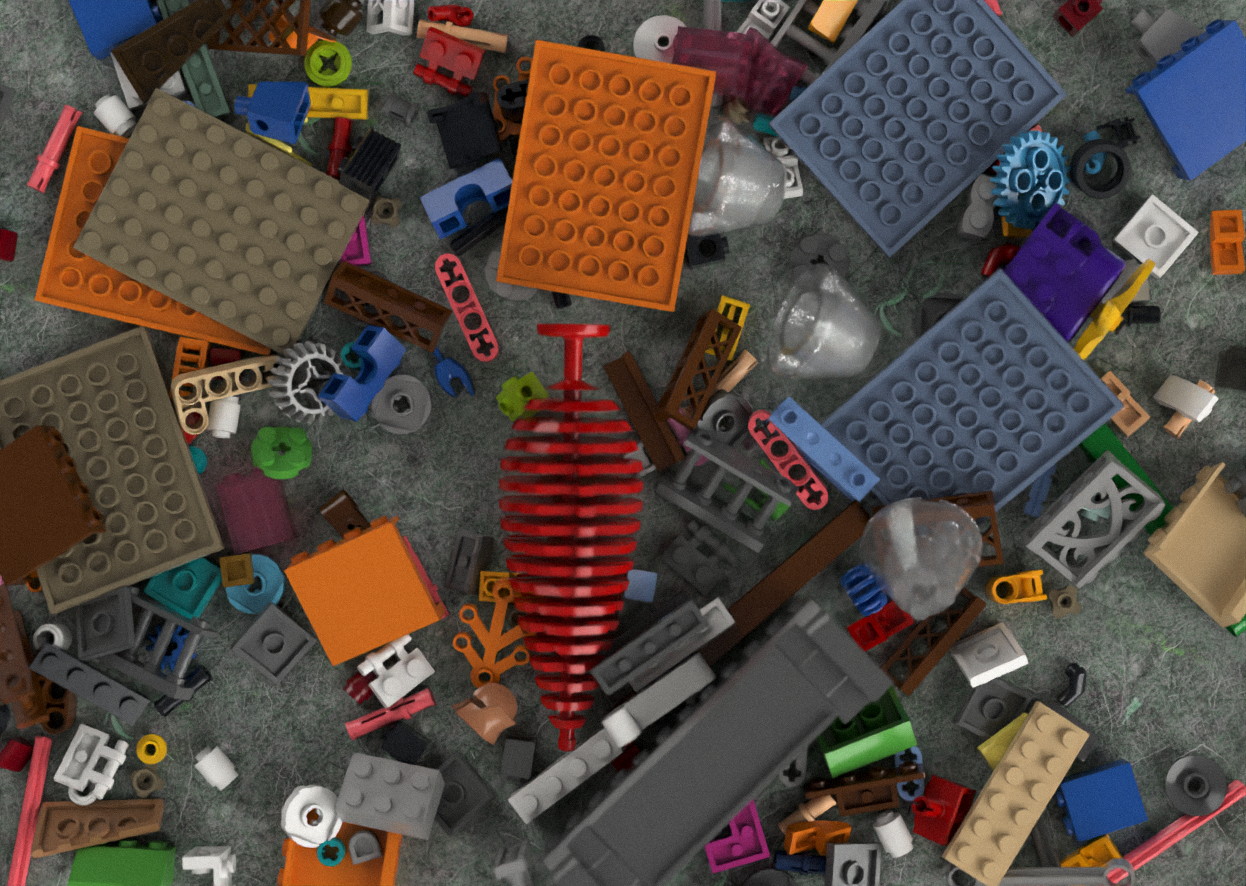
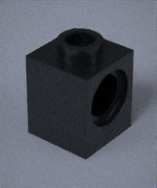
M719 229L687 236L685 251L690 270L725 262V254L730 253L726 236L721 237ZM703 242H711L715 246L716 252L709 257L703 256L699 251V245Z

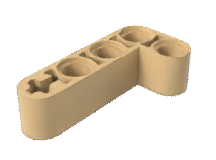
M278 354L262 355L177 375L172 380L171 392L177 418L182 428L192 435L200 434L207 428L208 414L205 402L273 387V385H269L267 382L275 379V375L272 374L270 369L274 368L273 364L277 363L275 358L281 356ZM260 366L264 372L260 373L258 367ZM245 369H251L253 371L252 379L248 382H240V373ZM213 377H223V384L220 388H209V382ZM184 383H192L194 385L193 392L188 396L179 395V388ZM198 412L200 413V419L196 424L189 425L185 423L186 416L189 413Z

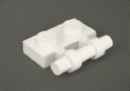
M409 634L386 643L376 653H369L365 657V661L357 666L358 671L363 676H366L371 671L377 676L368 686L385 709L389 708L435 672L418 647L407 654L404 646L412 640ZM394 654L398 661L386 670L383 662Z
M80 724L54 776V780L81 792L84 791L88 781L92 782L96 786L91 795L102 800L106 791L110 790L114 783L113 776L118 766L123 765L126 759L125 752L129 744L118 740L114 749L106 746L110 738L109 734ZM100 757L108 760L102 774L94 771Z

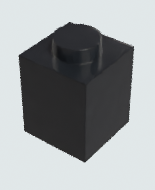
M400 721L397 726L391 723L381 737L385 740V743L381 748L400 762L414 765L431 741L404 721Z

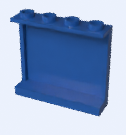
M1216 19L1205 27L1206 31L1203 34L1184 41L1181 44V50L1174 55L1168 54L1158 60L1156 68L1136 76L1132 80L1133 84L1125 89L1127 94H1135L1176 162L1177 165L1172 169L1179 179L1191 181L1246 141V38L1235 20Z

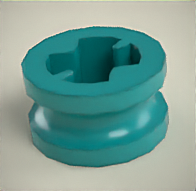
M350 342L342 348L341 359L347 367L360 369V358L357 364H353V360L348 361L347 355L352 353L351 347L355 343Z
M336 837L321 843L317 849L319 861L326 866L339 864L346 854L344 843ZM327 844L331 848L337 846L339 849L336 853L338 858L326 857L324 852L327 848L324 846Z

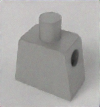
M1142 9L1130 22L1143 34L1133 47L1151 70L1157 67L1156 63L1158 60L1168 54L1174 55L1181 50V44L1194 36L1199 37L1204 33V31L1170 10H1165L1155 20Z

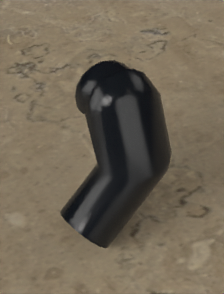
M1071 663L1066 667L1065 673L1069 677V686L1056 697L1064 708H1068L1078 699L1086 688V670L1077 663Z

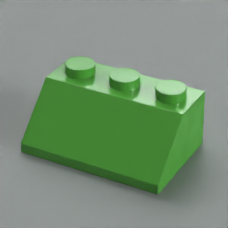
M892 685L874 703L870 700L847 724L837 716L816 737L832 778L917 745L911 722Z
M124 838L120 839L119 842H106L77 849L68 879V886H169L173 883L176 846H167V841L151 840L148 845L137 844V839Z

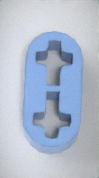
M913 746L909 748V751L915 754V758H911L910 761L922 764V755L918 747ZM905 750L893 754L894 768L899 767V764L905 762L903 759H899V756L903 755ZM924 779L912 781L918 784V788L913 789V794H908L906 789H902V785L907 784V782L896 783L898 794L908 801H913L917 796H922L924 792Z

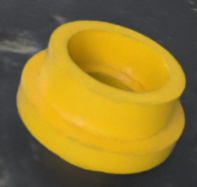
M148 734L139 740L136 752L142 762L156 764L166 756L167 744L161 736ZM148 744L155 746L156 752L154 755L148 754L146 750Z

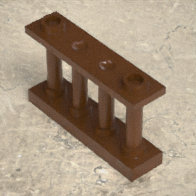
M4 584L0 585V696L3 704L11 701L16 725L20 730L50 719L38 673L28 667L29 662L33 658V652L23 614L20 610L13 611L8 587Z

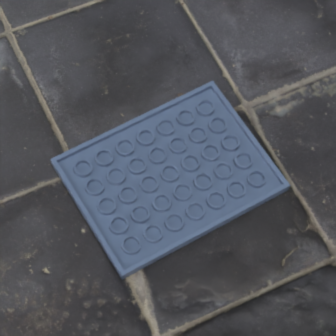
M902 0L768 125L885 256L890 258L997 160V154L1005 152L1003 145H1011L1012 136L1019 137V132H1027L1067 94L984 0Z
M999 268L824 419L820 425L880 479L871 491L884 505L993 490L995 510L997 512L1120 411L1124 404L1005 272ZM990 516L976 518L971 525L977 528ZM955 521L946 522L941 529L954 537L962 526ZM921 525L916 526L911 533L924 540L932 530ZM966 530V532L960 537L959 541L963 540L971 532L969 530ZM936 534L929 542V545L941 552L949 541Z

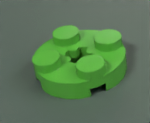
M263 427L258 431V436L254 439L251 446L252 463L256 469L258 466L263 470V475L269 478H293L298 476V471L302 470L305 466L307 469L311 464V441L307 438L306 431L299 427ZM279 450L286 451L284 455H278Z

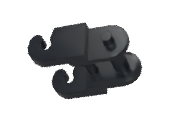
M1125 117L1122 122L1118 118L1096 126L1097 131L1108 127L1115 129L1119 140L1117 145L1121 149L1128 147L1130 142L1133 145L1136 144V140L1141 138L1140 136H1135L1131 124L1135 121L1134 118L1129 119ZM1124 125L1129 135V138L1123 140L1119 128Z

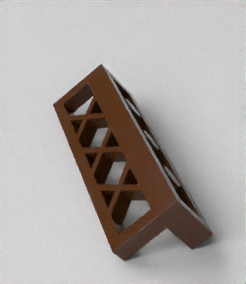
M344 260L332 275L324 303L373 326L383 327L390 334L432 353L436 349L442 330L452 313L451 309ZM336 288L346 292L350 300L343 301L335 297ZM368 302L374 305L378 313L372 314L367 312L362 304ZM396 315L402 318L405 325L398 326L393 324L389 316ZM424 328L433 332L431 341L420 336L417 329Z
M714 309L699 316L653 413V417L661 422L672 418L690 430L695 429L740 333L741 326ZM718 323L731 331L727 341L719 343L715 332ZM714 349L717 362L715 366L707 368L703 355L706 350ZM702 374L705 388L702 392L695 393L692 379L695 375ZM690 399L693 408L690 419L678 412L681 402Z
M628 351L622 354V357L604 365L603 367L657 472L685 459L667 421L661 422L653 417L658 404L631 352Z
M954 580L880 669L894 682L897 688L907 696H910L987 604L978 596H974L957 580ZM957 589L969 601L960 610H950L949 597ZM945 603V611H938ZM946 614L947 627L942 632L930 633L929 621L934 615ZM950 614H957L951 621ZM925 627L926 633L919 634L920 631ZM938 636L931 644V637ZM926 637L927 650L924 654L911 656L910 643L915 638ZM906 649L907 656L899 657ZM919 659L912 667L911 660ZM907 660L908 673L901 681L887 671L895 661Z

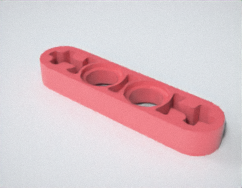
M442 254L435 262V271L473 355L481 362H491L499 354V345L461 261L453 254ZM445 260H449L450 263L456 262L457 266L453 268L454 274L457 279L462 275L464 280L455 281L447 287L446 282H451L452 280L447 272L441 273V269L444 267L443 262ZM459 286L466 287L469 290V298L463 303L454 301L452 296L454 289ZM471 313L480 315L482 319L480 327L476 330H470L465 326V318ZM485 329L489 333L483 335L487 344L493 343L494 346L490 349L491 355L487 357L484 353L478 354L477 350L481 348L478 338L474 341L470 338V336L479 335Z
M766 410L753 412L748 421L750 434L781 475L788 478L794 485L799 487L806 484L811 477L814 479L810 481V486L815 492L822 491L820 493L821 500L817 501L814 498L809 500L810 492L805 485L802 489L798 488L796 495L809 509L819 510L823 508L828 501L826 485L796 445L770 421L767 423V429L771 434L775 430L778 433L772 435L767 442H764L763 439L767 438V434L762 428L757 430L754 428L757 423L756 419L768 420L772 414ZM779 440L784 441L788 445V451L780 456L775 455L771 450V445ZM800 464L805 468L806 474L803 478L794 479L788 473L789 468L792 465Z

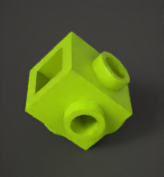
M532 371L519 380L514 376L501 385L503 391L495 398L502 413L513 422L521 416L525 418L536 414L539 410L523 408L530 399H546L549 397V394Z

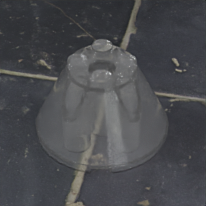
M921 497L897 501L877 512L865 526L860 544L862 563L874 580L900 609L911 614L917 620H924L931 615L938 614L954 603L956 596L978 568L983 552L980 530L967 512L944 500H939V503L921 501Z

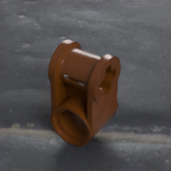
M344 489L340 490L319 507L324 518L336 529L343 539V535L352 530L354 526L362 527L363 530L371 527L355 501Z

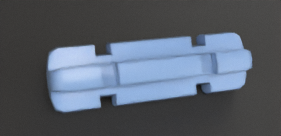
M1057 463L1033 481L1028 496L1030 501L1026 502L1024 508L1025 514L1033 517L1041 515L1043 509L1041 504L1046 500L1052 482L1050 477L1054 475Z

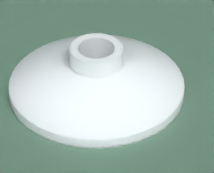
M659 15L642 23L635 34L633 46L637 58L684 66L691 56L693 43L691 34L684 23L672 16ZM660 38H666L669 44L666 47H660L657 42Z

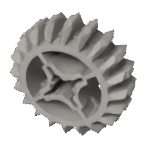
M310 341L304 342V345L301 343L293 344V350L289 348L284 349L285 358H275L279 366L278 368L270 369L275 374V379L267 381L269 385L275 386V389L269 393L271 397L277 398L274 405L282 409L281 413L284 416H291L292 420L298 422L303 420L306 423H313L314 419L317 421L324 420V414L328 416L334 415L333 410L317 396L333 373L344 375L348 371L344 367H339L343 362L341 357L335 356L336 351L331 348L326 349L324 344H314V342ZM310 359H316L324 371H316L315 366L311 365ZM293 393L301 394L302 398L306 399L307 405H300Z

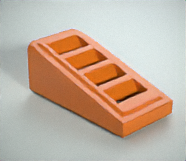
M179 337L172 380L182 373L208 368L210 349H212L208 341ZM187 350L200 352V356L187 354ZM185 361L198 363V368L184 366ZM192 383L182 384V386L194 387ZM170 388V397H171V399L173 400L172 392H171V388ZM179 390V395L188 396L192 393Z

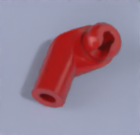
M456 4L430 6L427 12L430 21L445 20L453 22L454 25L460 27L469 26L474 18L473 11L470 8L461 7Z
M1012 243L992 248L980 274L989 278L999 269L1000 265L1010 263L1020 248Z

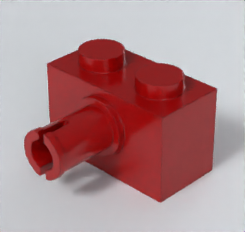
M932 775L931 780L925 786L924 796H917L913 800L918 802L919 805L912 804V810L916 814L912 832L938 844L948 846L968 814L976 790L950 779Z

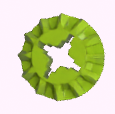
M321 40L312 45L308 50L304 61L305 70L314 83L324 88L337 87L338 84L347 80L352 70V57L348 49L340 42ZM320 56L328 60L336 58L333 63L338 71L335 72L329 68L325 71L322 70L324 64Z

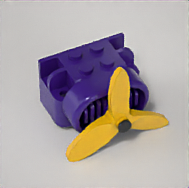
M1054 203L1004 272L1068 343L1089 317L1093 318L1074 348L1081 358L1085 360L1109 331L1112 333L1115 331L1114 334L1117 336L1128 320L1126 319L1122 321L1124 318L1121 314L1135 297L1156 263L1150 258L1147 259L1110 300L1108 299L1105 304L1102 303L1103 298L1124 271L1126 262L1103 246L1095 231L1065 211L1060 205Z

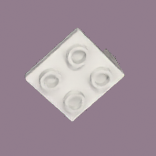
M231 846L194 847L182 857L183 869H192V874L210 873L211 869H213L214 886H236L235 884L232 885L231 873H235L236 856L231 854Z

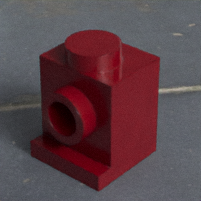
M1068 0L1054 13L1053 18L1073 38L1104 9L1100 5L1102 0ZM1079 3L1087 10L1086 12L1079 10Z

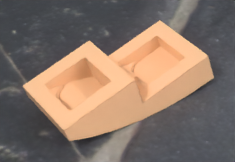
M1109 371L1101 380L1124 404V407L1112 416L1110 421L1128 438L1150 420V416L1130 396L1131 392Z

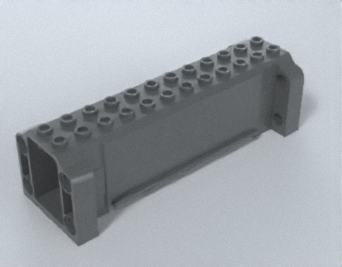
M808 597L804 600L797 598L786 609L789 614L782 621L776 619L764 630L767 634L766 637L759 643L756 640L750 643L743 650L742 653L745 657L738 664L732 661L720 673L723 678L715 686L711 682L699 693V698L701 699L693 707L690 704L684 707L676 716L678 722L672 728L666 725L654 737L656 743L650 749L645 746L633 757L634 765L627 771L624 767L618 771L611 779V787L606 792L600 789L588 801L590 803L588 805L589 808L584 813L579 810L567 821L568 825L565 832L560 835L557 831L544 844L543 850L545 852L542 861L560 886H664L827 728L837 716L847 724L870 700L874 703L894 682L812 599Z

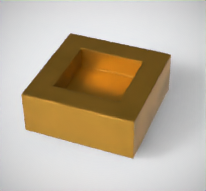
M251 553L219 558L223 588L255 583Z

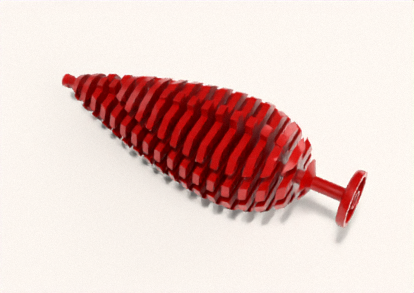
M537 323V332L540 336L562 337L564 339L563 380L545 388L563 390V398L530 399L523 409L564 412V417L518 418L510 429L563 433V435L508 438L504 449L530 453L563 454L501 458L499 466L501 470L548 475H511L499 478V489L536 494L508 495L499 498V509L520 513L500 518L501 529L505 531L521 532V534L503 537L506 549L512 552H525L512 555V557H506L507 569L509 568V570L514 572H528L517 574V577H510L511 588L518 592H533L522 594V596H515L513 599L515 608H518V610L535 612L528 613V616H519V627L528 632H538L536 633L537 635H525L523 637L525 647L528 650L553 652V654L531 655L529 661L531 667L535 670L554 672V674H539L534 678L540 689L557 692L544 694L540 698L546 709L560 711V713L549 715L548 718L555 728L560 729L558 749L563 752H570L576 748L575 729L581 728L587 719L583 718L584 715L575 714V711L592 708L595 699L590 694L575 692L590 691L599 686L593 674L584 673V671H590V668L605 659V656L595 654L597 651L610 650L614 638L605 635V633H608L610 630H617L620 618L609 614L622 610L624 599L610 594H617L627 590L629 579L617 574L632 571L634 560L630 559V557L610 555H621L636 551L637 539L615 535L631 534L639 531L641 521L634 517H618V515L613 514L638 513L642 511L643 501L638 498L608 495L633 494L643 491V480L632 477L595 474L638 473L643 471V465L641 460L634 458L602 455L580 456V454L631 453L639 451L636 440L580 436V433L633 431L627 420L580 417V412L621 410L614 400L581 399L582 390H600L582 380L583 338L607 337L610 333V325Z

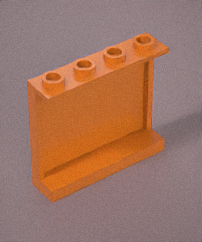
M386 515L381 516L370 522L371 527L361 531L360 527L354 528L343 535V540L336 543L333 539L325 541L317 546L318 551L309 555L307 551H303L290 558L291 563L284 569L332 666L435 623L445 613L440 601L434 603L395 524L399 520L398 515L390 519Z
M316 808L308 811L306 815L308 824H310L312 819H318L319 815L315 813ZM342 821L335 837L344 843L346 854L342 861L335 866H326L319 861L317 857L319 846L304 847L290 838H285L282 847V856L286 857L285 868H280L277 886H395L403 835ZM363 829L374 832L379 838L383 856L353 865L348 848L351 837L354 833ZM329 844L324 846L327 848L324 852L326 857L338 858V855H336L339 851L337 846L332 848Z

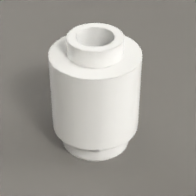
M105 95L95 104L96 110L94 115L110 134L126 138L132 135L137 125L135 122L136 117L117 95L112 97Z
M229 396L210 401L206 430L212 431V437L230 439V434H237L241 407L238 405V397Z
M45 624L35 631L33 643L38 650L46 639L67 650L72 642V634L63 624Z
M208 745L195 756L198 762L194 767L212 787L216 786L220 791L239 775L234 770L236 766L218 746L212 749Z
M888 810L876 817L877 821L873 824V828L886 853H890L892 858H897L913 849L911 843L913 838L899 812L893 813L892 810Z

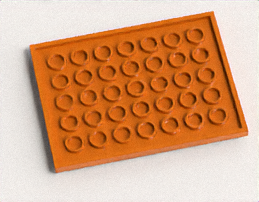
M536 40L496 282L674 312L716 71Z
M77 126L34 300L269 356L272 353L271 348L73 248L130 139Z

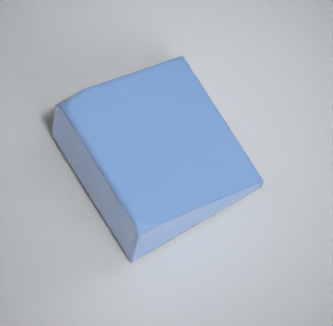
M638 569L628 571L627 579H629L627 590H624L623 598L653 603L658 573Z

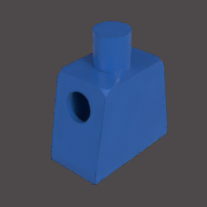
M260 82L257 84L252 98L236 97L235 113L248 116L250 130L254 134L296 144L311 105L307 82Z

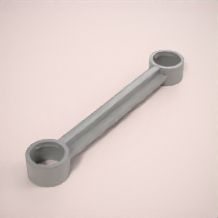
M1121 858L1108 861L1104 867H1009L998 886H1134L1135 871L1130 862ZM954 864L951 866L948 876L950 886H987L976 878L971 884H960L953 876L954 872L960 868ZM1121 868L1129 873L1130 879L1124 884H1115L1109 880L1107 874L1112 869Z

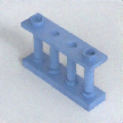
M789 396L777 406L768 420L764 421L766 425L769 421L772 422L796 445L808 463L850 502H853L855 499L860 502L880 480Z

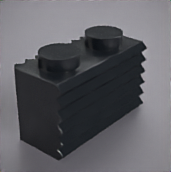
M369 129L365 137L359 135L352 147V152L354 153L350 159L344 157L337 171L340 174L339 184L372 201L398 161L401 144L390 140L389 137H385L383 134H379L378 131L375 132L373 129Z

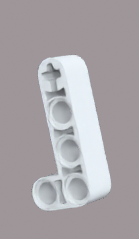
M697 652L602 718L601 723L618 748H621L641 734L642 730L712 682L716 675L701 653Z

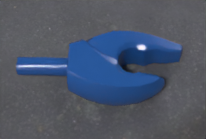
M436 347L433 354L439 364L434 367L435 376L442 390L453 398L457 397L456 392L451 386V380L458 377L468 393L474 396V384L466 368L451 357L445 359L439 348Z

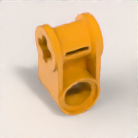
M1043 569L1016 572V574L993 577L986 584V595L991 601L1002 604L1046 600L1047 596L1043 593L1041 582ZM1000 582H1005L1008 587L1007 595L1003 598H999L996 593V587Z

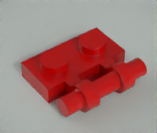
M430 27L419 57L430 61L428 68L417 63L413 75L423 78L424 83L429 85L434 83L448 89L447 93L454 96L459 94L467 98L472 91V87L462 83L464 76L472 80L477 77L486 50L434 27ZM442 66L453 71V78L439 73V67Z

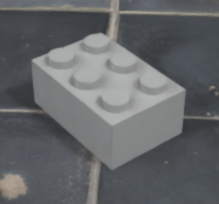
M353 752L334 809L343 822L428 840L445 782L440 770Z

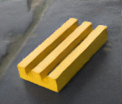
M722 295L717 308V312L720 314L723 313L725 304H730L731 307L727 318L732 321L736 308H742L737 324L742 328L727 358L728 361L732 362L750 304ZM725 327L723 328L719 343L727 339L729 330ZM714 349L705 351L706 354L716 356Z

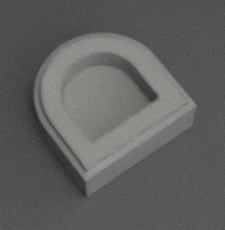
M363 829L357 831L351 837L348 848L353 865L383 856L379 838L374 832Z

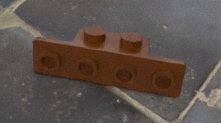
M909 761L899 764L897 768L875 767L870 769L868 773L857 774L856 772H847L839 775V778L828 780L825 777L813 778L809 780V783L804 784V794L806 799L836 794L839 814L842 817L899 807L896 783L924 779L926 775L923 764Z

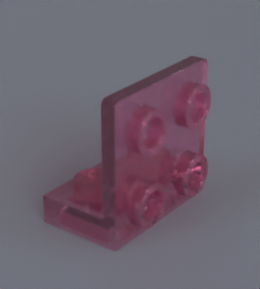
M750 27L725 65L723 80L754 110L776 115L790 94L791 88L796 85L808 65L799 58L783 54L757 29Z

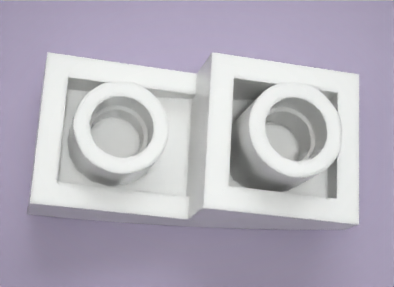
M759 0L729 44L754 61L759 49L766 39H770L790 7L781 0Z
M778 136L763 138L773 200L803 196V187L796 155Z
M1170 374L1152 397L1160 405L1175 409L1183 417L1197 422H1201L1203 418L1210 414L1213 405L1219 399L1200 386Z

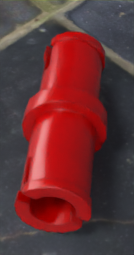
M344 117L334 118L332 142L328 143L327 148L330 151L326 174L336 180H340V174L337 173L340 163L344 157H348L351 154L352 150L349 143L354 121Z

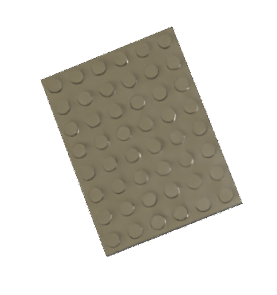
M156 88L73 248L284 355V349L289 348L293 350V344L299 342L371 201L339 184L338 180Z
M137 327L0 380V450L37 425L54 426L63 438L62 444L67 454L72 457L76 464V471L81 481L88 487L89 497L94 507L101 513L102 523L106 529L104 533L91 534L36 570L51 614H57L93 600L119 587L132 585L225 549L183 428L178 421L175 406L170 397V391L147 327Z

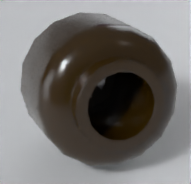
M327 0L319 11V15L324 21L321 26L335 37L338 33L344 36L350 35L364 17L361 9L363 4L359 0Z

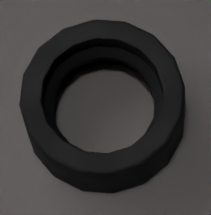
M1104 139L1090 140L1081 145L1073 154L1070 163V176L1074 185L1087 196L1096 199L1110 198L1120 193L1127 185L1131 175V162L1127 153L1115 143ZM1098 152L1110 153L1117 162L1115 176L1103 186L1089 184L1083 175V169L1087 160Z

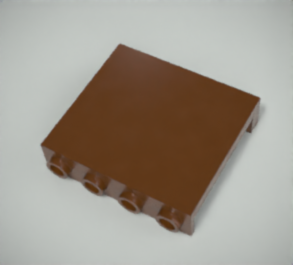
M37 425L0 450V575L7 586L24 585L32 580L31 573L93 533L106 532L102 523V515L94 507L89 497V489L81 481L76 471V464L72 457L67 454L62 444L63 438L54 426Z

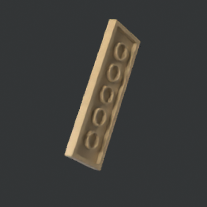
M1036 701L941 857L983 884L998 886L1090 734L1041 702Z

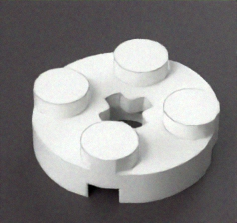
M320 785L296 787L283 806L281 828L291 840L304 847H317L326 840L330 841L338 833L342 824L340 817L334 809L338 797L334 792ZM316 808L315 813L319 815L318 819H312L310 824H308L306 815L308 811Z

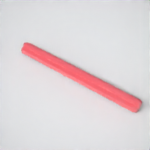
M48 736L35 737L7 886H25L31 848L52 746V739Z
M1239 780L1233 781L1227 785L1225 799L1217 810L1204 816L1183 815L1124 855L1123 859L1131 863L1134 871L1244 797L1246 795L1245 785ZM1115 868L1108 872L1107 877L1116 884L1128 876L1129 873L1124 869Z

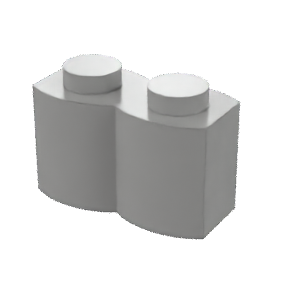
M980 174L968 187L965 197L966 209L961 213L957 223V234L959 237L979 242L991 230L994 220L993 208L995 207L993 203L998 198V195L991 194V191L996 188V183L990 181L993 177Z

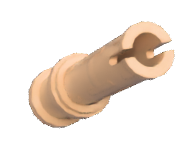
M744 350L720 374L710 397L721 389L727 392L731 391L758 364L756 359L747 350ZM691 403L686 408L681 407L683 414L689 419L693 413Z

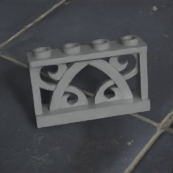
M1106 450L1022 533L1027 548L1033 553H1037L1080 589L1085 583L1092 582L1097 576L1098 571L1106 563L1112 562L1118 556L1119 550L1127 542L1134 541L1139 536L1141 529L1149 521H1153L1160 516L1165 503L1159 493L1154 491L1117 460L1110 451ZM1117 473L1131 485L1117 490L1112 477ZM1097 492L1101 493L1100 499L1108 494V497L1101 501L1094 502L1091 500ZM1129 493H1139L1144 497V501L1134 511H1131L1129 506L1132 503H1137L1136 500L1128 498L1121 501L1120 498ZM1110 505L1111 518L1107 532L1086 536L1078 535L1081 521L1077 512L1082 507L1096 510ZM1070 520L1074 522L1071 533L1067 534L1070 528H1063L1062 526ZM1047 541L1062 546L1058 556L1044 545ZM1070 547L1074 548L1073 555L1076 561L1078 555H1087L1078 566H1071L1066 562V554Z

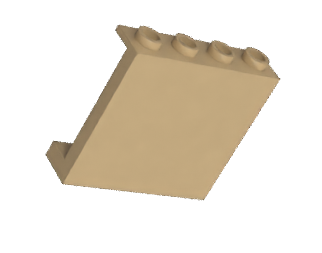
M1220 462L1212 467L1207 465L1197 473L1195 477L1197 482L1180 496L1182 502L1165 516V525L1149 537L1148 542L1150 545L1144 551V554L1223 628L1239 623L1246 614V517L1236 504L1243 497L1239 491L1228 494L1224 489V485L1228 481L1220 474L1225 466L1223 462Z

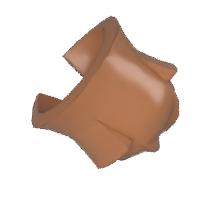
M488 683L472 693L475 698H468L451 706L456 710L455 713L476 734L494 745L504 729L516 724L514 719L517 712V702L512 692L506 686L499 683Z

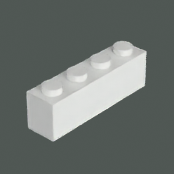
M602 726L577 744L575 750L565 753L514 791L508 801L525 824H527L623 753L625 746L618 748L605 727Z

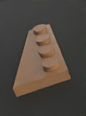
M96 800L87 806L77 805L73 801L42 802L31 848L32 857L35 859L160 831L164 811L163 800Z

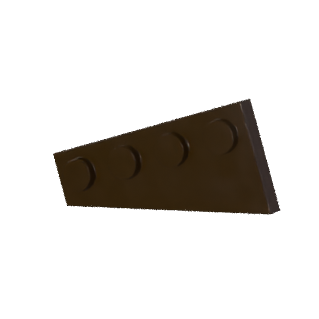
M196 0L111 50L139 98L145 104L151 98L155 89H160L232 16L222 0Z

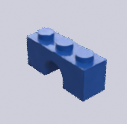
M498 158L437 189L431 190L419 198L441 240L467 227L463 213L469 204L476 201L487 202L494 213L509 205L512 180L503 162Z
M367 325L351 347L361 360V369L357 377L353 379L351 376L333 373L317 396L340 418L358 422L365 415L369 404L375 395L383 389L386 379L392 370L400 364L401 357L407 350L383 327Z

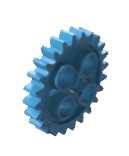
M1041 131L1019 132V137H1011V145H1003L1005 154H997L1000 165L992 167L997 172V177L990 179L991 182L996 183V188L991 191V194L998 195L993 204L994 206H1001L998 213L999 216H1006L1005 222L1012 223L1013 227L1034 230L1054 203L1063 206L1066 204L1062 196L1063 194L1070 193L1065 188V184L1071 182L1072 179L1066 177V173L1071 170V166H1065L1064 163L1069 156L1061 154L1064 145H1057L1058 138L1050 137V133Z

